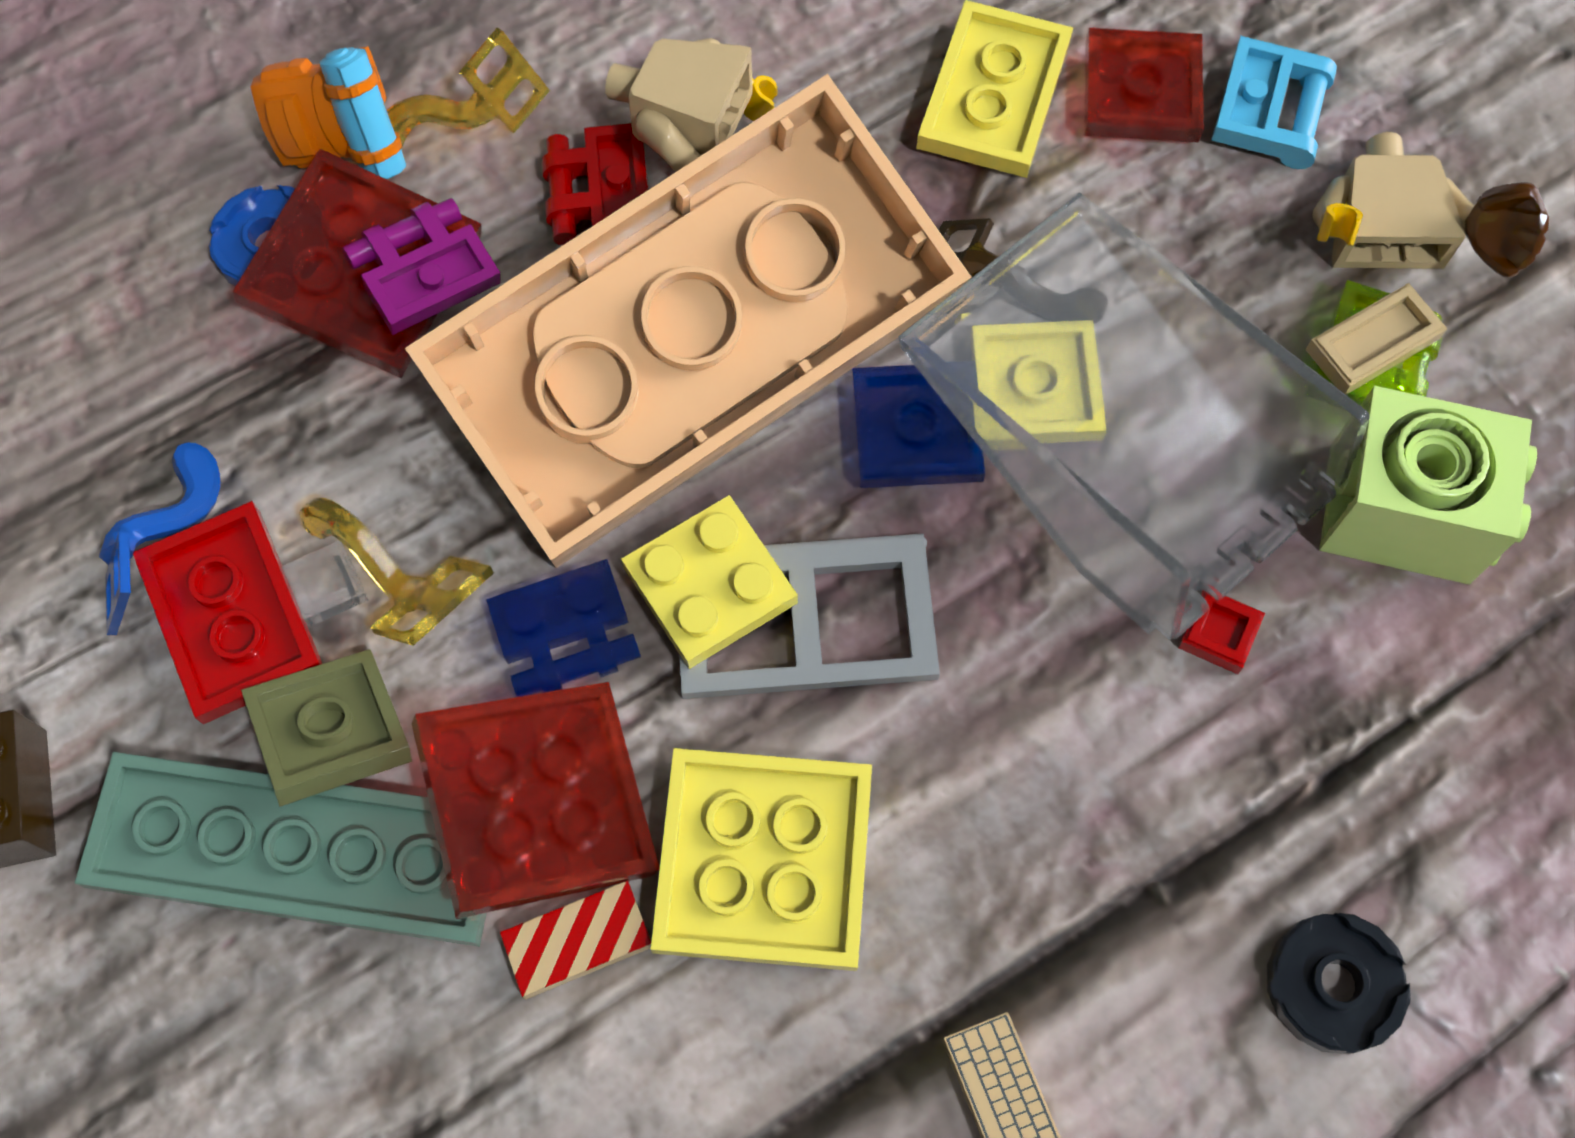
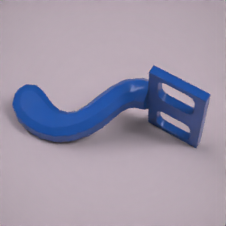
M188 442L178 445L172 456V464L184 491V497L179 503L127 517L116 522L106 534L99 558L109 565L105 576L107 635H117L131 594L130 559L137 546L147 541L169 537L197 525L214 508L221 487L220 472L216 459L207 448Z

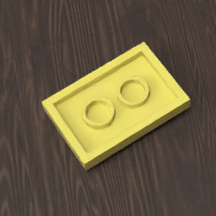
M965 0L918 133L916 149L1027 178L1070 45L1073 27Z

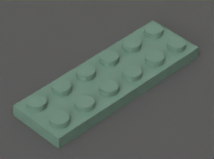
M113 752L75 884L88 889L480 947L507 813L503 808L347 785H342L280 807L269 774Z

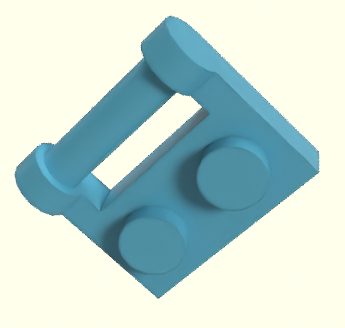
M1240 36L1211 141L1278 157L1284 165L1292 169L1311 167L1315 162L1318 143L1314 137L1325 91L1332 87L1336 75L1337 66L1335 62L1325 56ZM1289 78L1299 80L1303 86L1292 131L1277 127Z

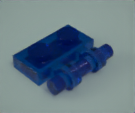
M607 559L486 599L506 662L511 664L528 657H532L533 668L510 675L518 700L543 692L545 697L564 691L563 684L598 672L600 678L619 672L618 665L641 658L633 633L608 641L605 631L628 624L629 621ZM587 638L590 648L556 660L553 659L552 649Z

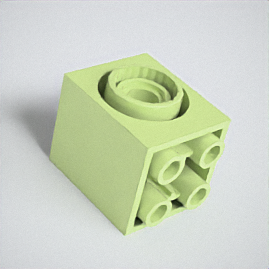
M1374 386L1335 442L1319 551L1470 585L1489 566H1495L1501 555L1515 542H1521L1528 530L1531 508L1530 505L1523 503L1525 484L1530 480L1537 461V448L1530 445L1532 420Z

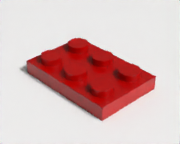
M253 501L134 551V559L193 715L203 725L246 706L242 689L323 664L261 512Z

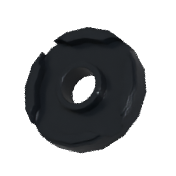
M1321 914L1297 922L1277 940L1267 963V992L1278 1019L1298 1040L1321 1052L1350 1055L1383 1044L1401 1027L1411 1002L1410 983L1407 984L1406 973L1403 969V966L1406 964L1399 948L1378 926L1354 914ZM1330 963L1339 964L1352 974L1355 981V991L1348 1002H1340L1333 999L1323 987L1322 973L1324 968Z

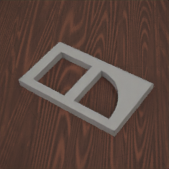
M921 533L764 545L785 577H789V583L798 594V604L791 607L796 666L707 673L708 658L689 669L679 654L683 699L938 680L940 671L926 556L927 540L924 534ZM901 568L910 658L822 664L814 575Z

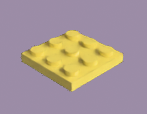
M673 748L651 941L652 953L857 971L872 764Z

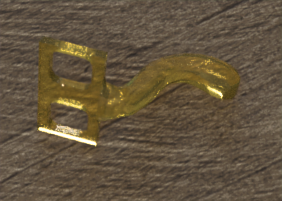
M497 27L459 71L474 90L469 99L455 101L436 95H418L396 102L387 109L394 131L400 135L402 147L410 131L423 122L436 123L455 129H473L495 119H500L511 132L515 133L550 90L506 34ZM499 45L507 55L506 64L490 83L484 84L477 76V68L493 48ZM527 79L533 86V95L515 116H511L505 109V101L519 83Z
M320 497L313 498L307 502L299 512L301 522L309 534L318 539L334 536L341 541L357 558L374 582L394 601L395 605L370 626L375 635L414 646L494 574L489 565L450 556L429 576H411L404 573L396 565L369 528L347 508L329 499ZM463 570L473 573L453 590L437 588L441 582L455 571ZM416 609L429 612L409 630L400 631L391 628L408 612L415 611Z

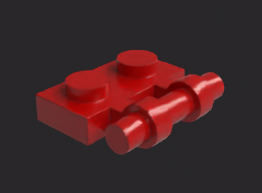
M631 123L585 127V147L569 149V139L562 134H553L547 137V153L542 157L543 178L549 182L550 198L545 202L546 222L552 226L553 241L556 244L564 245L577 237L576 225L581 220L592 219V226H594L649 190L644 142L639 141L633 135ZM588 175L589 192L573 193L572 181L577 176Z

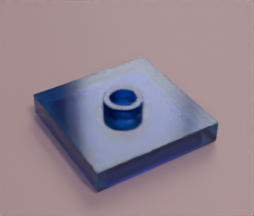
M974 362L852 368L860 489L984 481L985 464Z

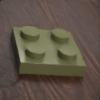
M371 649L241 690L280 807L412 762L409 744Z

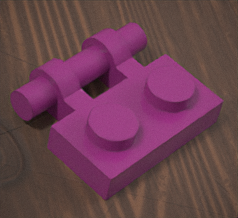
M452 198L433 206L428 202L410 209L411 216L385 228H382L379 224L361 231V239L342 247L344 256L353 270L373 260L379 265V267L361 275L362 283L392 335L500 284L501 273L471 224L450 234L447 232L445 227L462 220L460 210ZM421 238L428 243L401 257L396 251Z

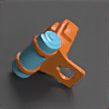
M368 46L333 50L325 55L320 64H312L308 58H295L291 61L270 64L262 69L261 74L253 78L250 87L262 130L283 166L296 165L298 168H311L337 163L341 157L351 158L352 161L357 162L363 178L371 181L392 178L401 173L406 167V160L401 149L402 141L399 133L394 131L384 104L386 93Z

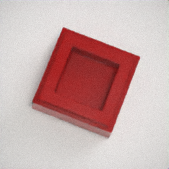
M1205 587L1178 648L1238 675L1245 665L1265 613Z

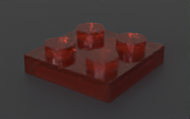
M1089 28L1085 42L1084 136L1199 142L1204 130L1202 34Z

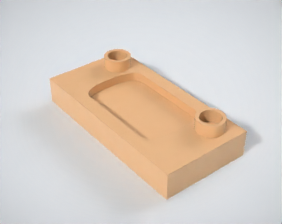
M826 74L405 349L555 568H558L958 298L971 279V275L830 76Z

